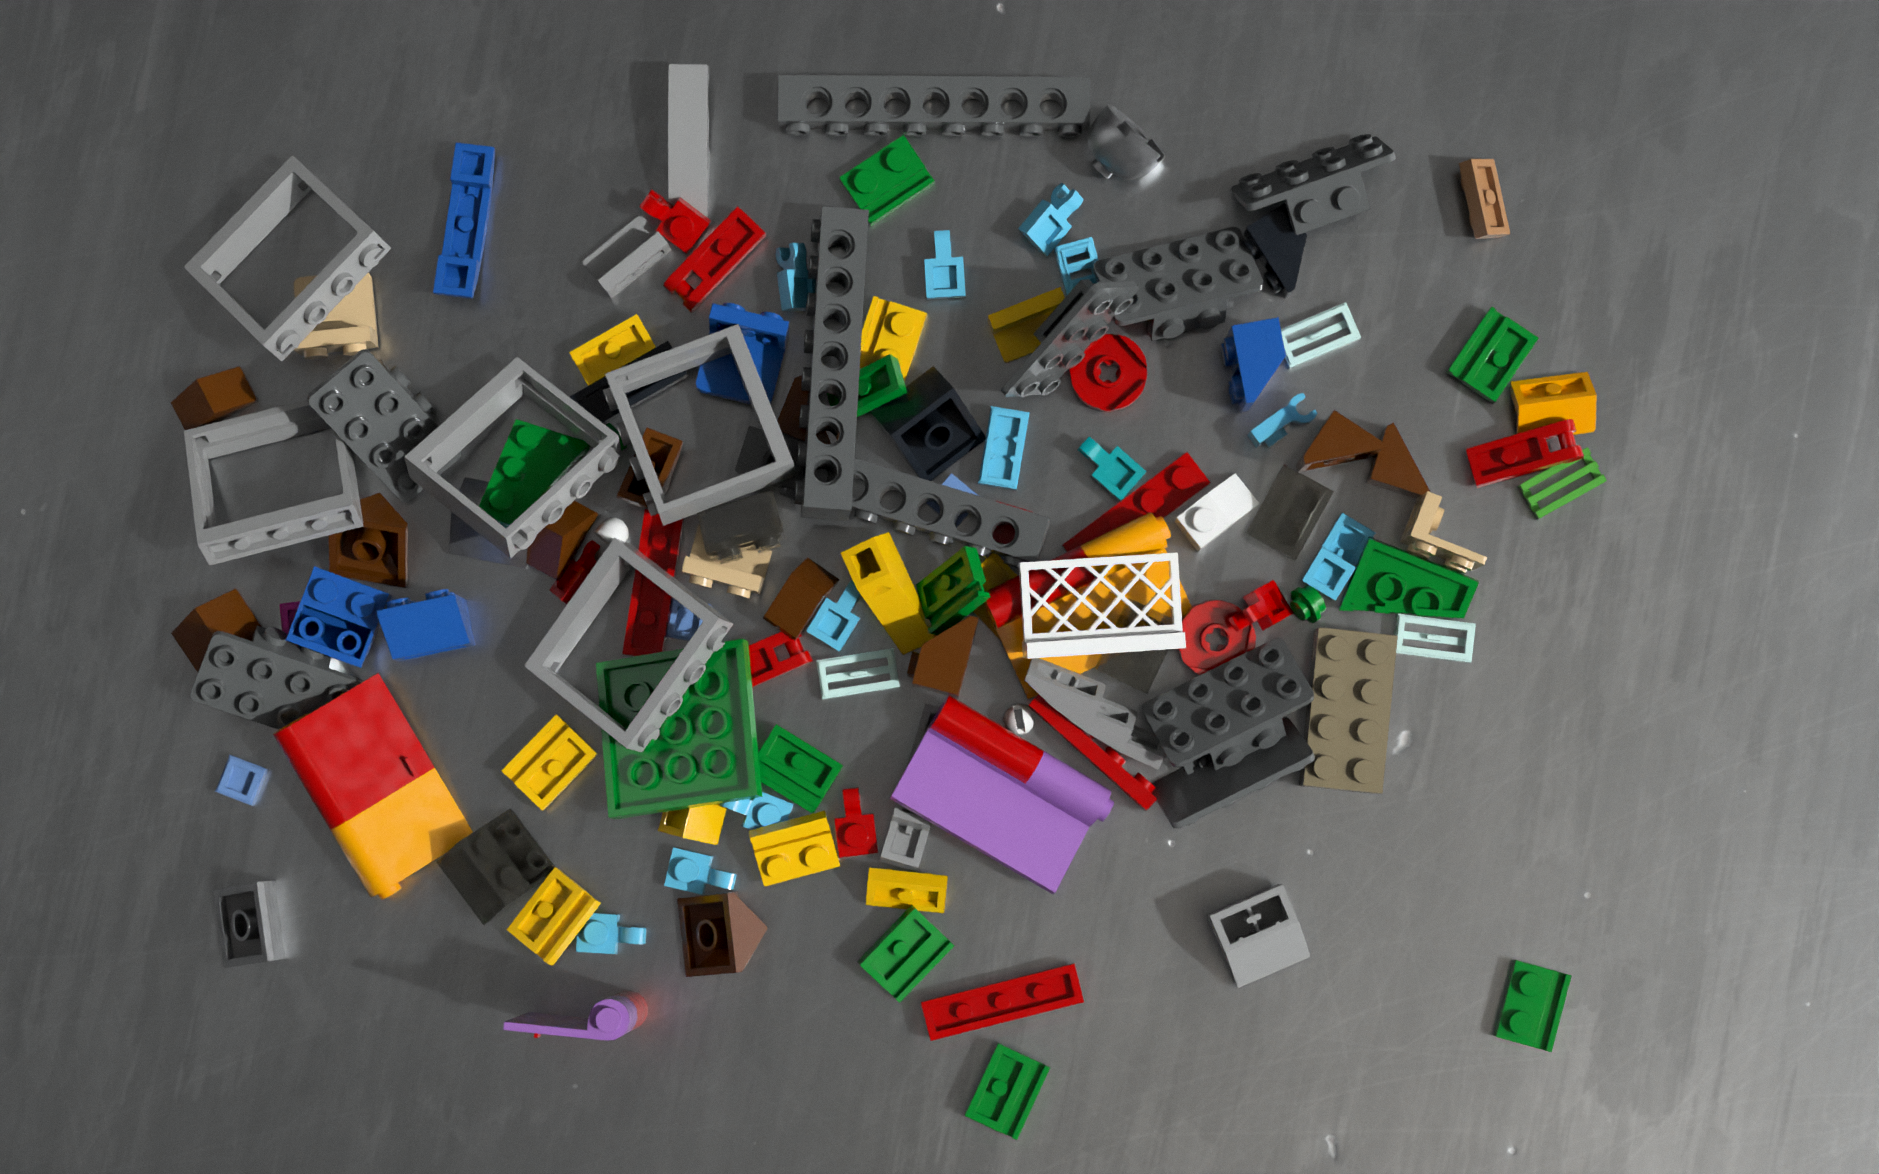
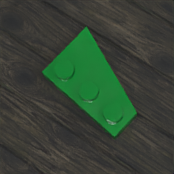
M516 419L479 507L503 527L507 528L558 482L578 459L581 460L589 452L590 445L584 440Z
M1368 537L1338 609L1339 611L1359 610L1386 614L1391 612L1416 614L1417 616L1464 618L1479 581Z

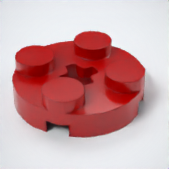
M1105 334L1097 341L1092 342L1084 351L1085 356L1082 361L1069 370L1071 386L1076 396L1088 407L1104 413L1122 410L1133 404L1142 394L1148 375L1146 358L1140 347L1130 338L1119 334ZM1105 363L1108 367L1112 364L1117 365L1119 369L1115 375L1118 379L1115 382L1109 379L1103 382L1099 378L1102 373L1099 368L1101 364Z
M1207 600L1195 604L1182 617V629L1185 632L1186 648L1177 649L1180 659L1193 672L1202 675L1254 649L1256 634L1253 625L1250 624L1236 632L1229 618L1242 610L1230 602ZM1214 628H1220V635L1226 637L1225 645L1218 644L1216 650H1210V643L1205 641L1206 634H1212Z

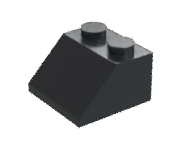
M934 366L907 385L906 394L881 405L872 412V415L916 475L932 481L986 439L985 434L954 387Z

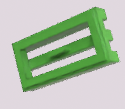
M1588 447L1582 450L1584 454L1582 460L1586 466L1534 495H1532L1529 489L1579 460L1552 466L1518 486L1537 520L1607 481L1604 474L1600 473L1597 462L1592 459ZM1586 474H1591L1592 481L1540 509L1538 501Z

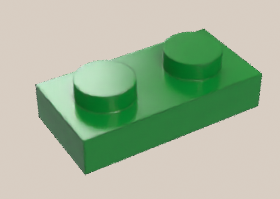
M889 354L860 369L857 417L907 393L898 358ZM827 393L830 406L837 405L839 403L838 399L834 395Z

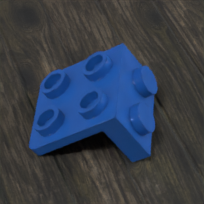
M713 303L709 315V335L739 324L771 405L789 339V321L783 320V317L772 312L756 314L745 311L738 304L723 303L718 305ZM731 354L700 365L696 379V388L699 392L751 404Z

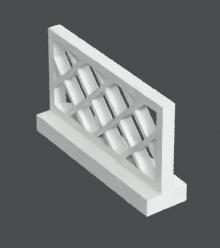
M1178 553L1019 562L1024 641L1022 642L1023 658L1186 648L1185 632L1182 629ZM1169 561L1170 578L1158 589L1143 574L1153 562ZM1131 563H1145L1139 571L1131 565ZM1115 564H1123L1135 575L1121 592L1104 578ZM1106 565L1100 573L1091 567ZM1075 567H1084L1096 577L1081 595L1064 580ZM1066 568L1060 576L1052 569ZM1044 569L1056 579L1042 597L1029 587L1028 570ZM1139 579L1156 593L1142 610L1138 609L1125 597V594ZM1099 582L1116 595L1102 613L1085 599ZM1060 584L1077 598L1063 615L1059 614L1046 602L1047 598ZM1169 587H1170L1171 599H1169V598L1164 594V592H1165ZM1030 595L1038 601L1032 608ZM1159 598L1171 607L1172 624L1156 625L1145 615ZM1120 600L1137 614L1131 623L1124 628L1116 627L1106 618ZM1081 602L1098 617L1087 630H1077L1066 620ZM1043 605L1058 621L1047 633H1032L1031 617ZM1141 619L1150 625L1135 627ZM1102 621L1110 627L1108 629H1096ZM1062 624L1071 630L1056 632Z

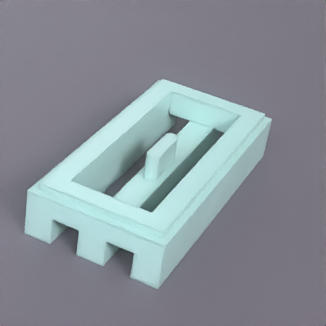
M1346 302L1281 329L1286 353L1285 363L1288 370L1361 339V335ZM1342 314L1344 320L1289 344L1285 338ZM1346 328L1350 332L1346 336L1296 357L1292 354V351Z
M1396 614V628L1394 630V635L1398 636L1396 654L1471 663L1475 623ZM1405 624L1466 631V638L1404 631ZM1403 639L1462 646L1464 647V653L1402 646Z
M894 648L816 660L822 700L900 688ZM883 658L888 660V665L826 675L825 668ZM890 673L891 680L832 690L828 688V683Z

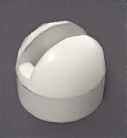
M618 518L606 519L594 531L608 545H610L614 537L626 542L629 536L628 527Z
M1014 704L1005 711L1003 722L1006 729L1017 735H1024L1033 728L1035 716L1032 709L1027 705ZM1022 709V720L1025 728L1017 729L1014 710Z

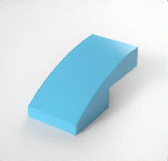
M1341 513L1302 581L1336 601L1354 572L1368 537L1373 538L1376 532L1348 515Z

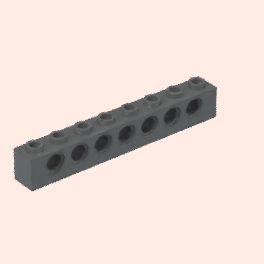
M778 75V124L780 129H786V133L790 135H807L810 133V129H825L826 134L836 136L847 135L849 130H864V134L871 136L886 135L887 130H903V134L908 136L926 135V130H942V135L962 136L965 135V130H981V135L991 137L1002 136L1004 131H1020V135L1026 137L1041 136L1043 131H1058L1059 136L1077 137L1082 135V131H1089L1090 77ZM815 98H822L829 104L826 111L821 114L809 112L807 106ZM855 98L862 99L867 103L866 110L857 115L851 114L846 110L847 103ZM891 99H900L906 104L905 110L898 115L888 113L884 107ZM930 99H938L944 103L945 109L938 115H930L924 110L923 106ZM976 99L983 104L984 109L977 115H969L964 112L962 106L967 100ZM1014 99L1021 103L1023 109L1019 114L1011 116L1002 111L1001 105L1007 100ZM1046 100H1055L1061 105L1062 110L1057 115L1048 116L1041 111L1040 105Z
M822 206L819 219H812L810 242L817 243V256L810 255L808 279H815L814 293L808 292L806 316H813L812 330H805L803 350L804 353L811 355L810 367H803L801 391H808V404L800 406L799 428L806 429L805 443L798 442L796 466L804 468L803 481L796 480L794 504L801 505L802 518L848 521L852 509L869 210ZM835 245L841 246L846 250L847 254L837 257L832 255L828 248ZM837 282L845 288V291L840 294H834L826 288V284ZM828 319H835L842 324L843 328L839 331H831L825 327L823 322ZM826 356H833L840 361L841 366L834 369L828 368L823 365L821 359ZM825 393L832 394L838 399L839 403L835 406H826L821 403L819 396ZM821 431H829L834 434L837 441L832 444H824L818 440L816 434ZM818 469H827L832 472L835 479L830 482H821L815 477L814 472Z
M748 427L735 468L739 475L771 464L773 461L762 430L759 428ZM783 436L794 462L797 476L775 483L773 486L781 488L780 495L794 499L796 480L803 481L804 468L796 466L798 442H805ZM854 458L853 479H860L865 483L863 494L857 498H852L851 510L855 511V518L876 524L878 518L893 522L891 529L908 535H914L915 529L930 534L929 541L951 547L953 541L965 544L968 547L977 548L979 557L989 558L990 552L1004 556V564L1018 569L1019 562H1035L1039 560L1050 525L1049 517ZM827 470V480L825 482H830L835 478L832 472ZM890 490H896L902 494L900 506L893 510L885 509L881 504L883 495ZM930 501L937 503L940 506V513L936 519L924 521L919 518V508L922 504ZM964 513H971L978 519L976 528L969 533L960 532L956 528L958 517ZM1006 524L1015 529V537L1010 543L1003 545L993 539V533L998 526Z

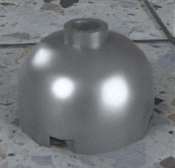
M1109 104L1099 113L1090 126L1087 137L1088 146L1096 158L1091 164L1107 179L1113 174L1123 180H1135L1143 177L1163 160L1165 154L1152 138L1148 142V139L1141 132L1143 129L1114 106L1110 107Z

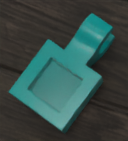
M1090 436L1077 449L1086 459L1098 467L1091 477L1119 502L1147 472L1120 447L1116 446L1109 454Z

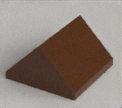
M1334 410L1325 420L1297 462V473L1374 458L1383 449L1382 441Z
M235 588L194 608L171 634L198 672L214 632L223 631L251 641L256 626H263Z

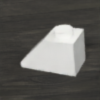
M1235 473L1176 517L1174 523L1196 551L1199 552L1260 503Z

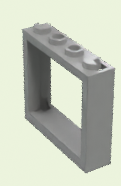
M292 155L198 251L184 268L266 349L280 361H283L295 348L297 349L299 344L318 324L325 320L333 308L353 291L361 279L374 266L379 264L378 262L389 252L391 247ZM312 189L350 224L358 234L277 318L264 329L219 284Z
M739 324L605 374L610 387L603 390L610 411L619 410L623 422L617 423L616 426L624 446L629 444L633 446L636 457L629 459L637 481L646 480L649 492L644 493L643 497L650 515L659 514L663 526L797 476L794 462ZM731 354L774 463L667 503L625 393Z
M516 357L404 458L409 477L511 559L518 551L527 549L543 528L548 524L558 521L565 508L576 498L585 496L591 489L592 484L603 473L612 471L619 463L622 454L619 435ZM525 394L594 449L511 525L505 528L436 472Z
M307 399L291 404L278 405L275 408L251 414H243L236 418L212 424H204V426L184 431L197 545L209 566L364 526L353 452L335 431L334 436L343 494L216 526L208 459L331 428L309 405Z
M614 537L527 660L524 667L624 747L643 752L651 739L657 740L660 734L659 728L666 718L673 715L679 709L683 701L682 696L688 687L702 677L706 669L705 663L713 652L723 647L725 643L722 640L733 623L634 546ZM633 566L703 620V622L626 729L559 676L557 671Z

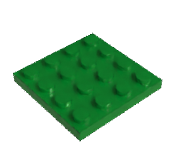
M747 640L725 641L722 648L713 652L705 663L706 669L702 677L688 687L682 696L683 701L679 709L673 715L666 718L659 728L660 734L657 740L651 739L643 752L627 749L601 728L608 818L615 820L762 797ZM684 648L596 663L599 707L627 729Z

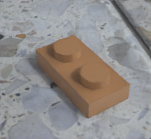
M1469 159L1459 163L1461 185L1466 195L1470 213L1469 222L1474 231L1475 239L1500 238L1509 235L1510 229L1494 159Z

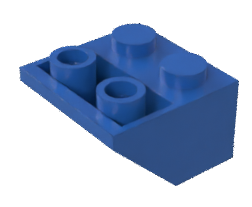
M1279 317L1233 325L1224 338V343H1221L1224 366H1231L1233 374L1231 381L1228 382L1230 400L1232 405L1238 404L1240 413L1249 411L1286 357Z
M314 566L286 641L362 668L380 628L377 610L387 609L386 602L390 601L392 595Z
M449 589L426 593V600L416 602V600L410 601L409 597L386 602L387 609L377 610V615L392 659L400 662L475 646L467 600L456 595L454 592H449Z

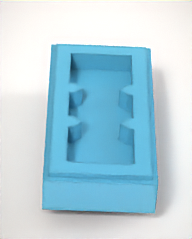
M991 406L978 484L1017 491L1030 412Z

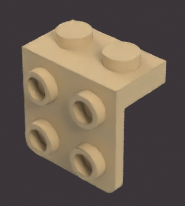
M367 273L353 291L333 308L325 320L318 324L294 351L304 356V359L315 360L327 358L328 353L343 351V355L353 356L363 349L379 348L372 276ZM316 276L297 278L293 284L294 297L296 298Z
M720 504L702 511L690 557L685 556L682 572L690 576L689 583L710 589L713 583L728 586L726 593L747 599L750 598L751 593L761 595L779 530L778 520L771 516L726 504Z

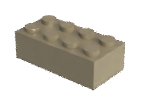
M1321 627L1314 630L1309 685L1314 692V700L1306 706L1303 738L1313 750L1315 759L1300 770L1299 786L1383 794L1397 635Z

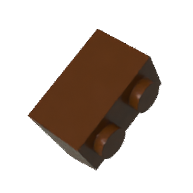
M969 616L922 644L920 653L912 651L907 676L913 678V687L959 698L978 625V617Z

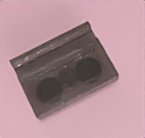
M1284 464L1245 534L1261 541V543L1295 561L1334 491Z
M1128 598L1138 609L1142 610L1145 605ZM1125 604L1115 626L1118 628L1127 627L1137 614ZM1151 608L1145 614L1156 625L1172 624V618ZM1141 619L1135 627L1150 625ZM1169 649L1101 654L1094 669L1148 694Z

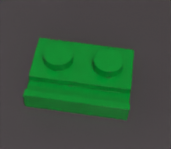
M904 135L839 177L840 182L857 207L869 210L868 223L870 226L935 184V180L929 174Z
M1494 307L1487 311L1446 372L1459 379L1462 384L1492 404L1497 401L1539 339L1509 317H1505L1497 312V309Z
M962 547L916 584L925 619H930L931 627L928 628L929 634H941L991 598L989 592H985L983 588L986 580L977 548Z
M777 724L758 753L761 782L812 814L816 812L843 768L842 764Z
M911 905L857 962L900 1003L954 945L922 913Z
M1513 960L1494 1036L1552 1052L1572 975Z
M997 1043L964 1115L1017 1140L1050 1070V1066L1001 1043Z

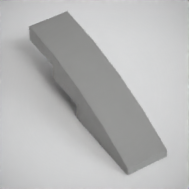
M669 64L668 202L674 206L681 197L708 218L710 162L708 64Z
M1031 659L1025 681L1054 709L1086 733L1120 753L1159 770L1165 752L1155 734L1134 725L1137 711L1103 698L1106 684L1043 659Z
M925 703L908 763L939 707ZM896 803L880 856V862L918 872L932 823Z

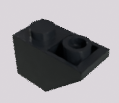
M1283 204L1247 226L1244 231L1246 239L1242 242L1251 252L1254 260L1259 259L1267 272L1263 276L1270 289L1275 294L1280 291L1284 299L1292 295L1296 287L1307 234L1296 235L1293 232L1286 206Z

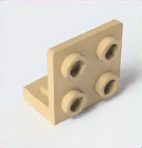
M1427 491L1416 499L1400 543L1408 545L1407 552L1424 559H1429L1430 556L1439 557L1445 560L1443 566L1466 574L1467 570L1473 571L1485 565L1486 556L1430 535L1432 530H1437L1445 509L1439 507L1442 496Z

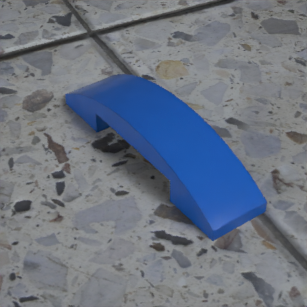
M457 142L455 144L450 177L452 189L442 254L438 255L433 293L436 295L473 299L480 272L489 219L495 162L494 147Z

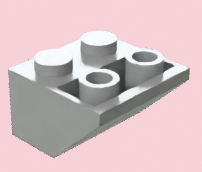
M1283 884L1274 885L1206 915L1237 988L1311 957L1300 923Z

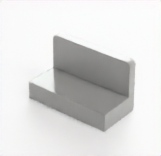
M638 215L583 260V264L610 298H613L670 252L671 248L659 231L657 232L644 215Z

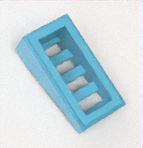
M1092 237L1055 247L1054 253L1066 296L1080 280L1089 279L1093 284L1098 283L1093 268L1094 263L1099 260ZM1087 253L1088 259L1067 264V257ZM1091 268L1092 275L1071 280L1070 273Z

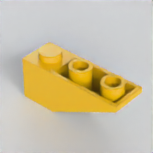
M889 532L874 536L840 553L856 589L902 655L921 647L922 644L937 636L929 634L930 620L925 619L920 598Z

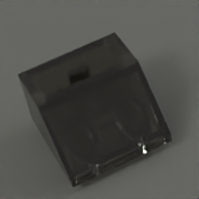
M773 490L718 505L697 513L706 553L711 560L717 559L720 561V564L740 560L743 558L742 552L756 548L759 554L781 548L780 541L787 539Z
M511 808L459 841L436 862L483 925L508 910L542 884L555 867Z

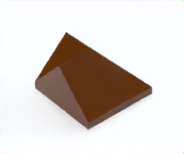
M380 492L360 499L364 526L329 535V572L342 577L406 588L408 583V523Z
M738 891L678 898L677 904L686 977L743 972L768 927L740 900Z

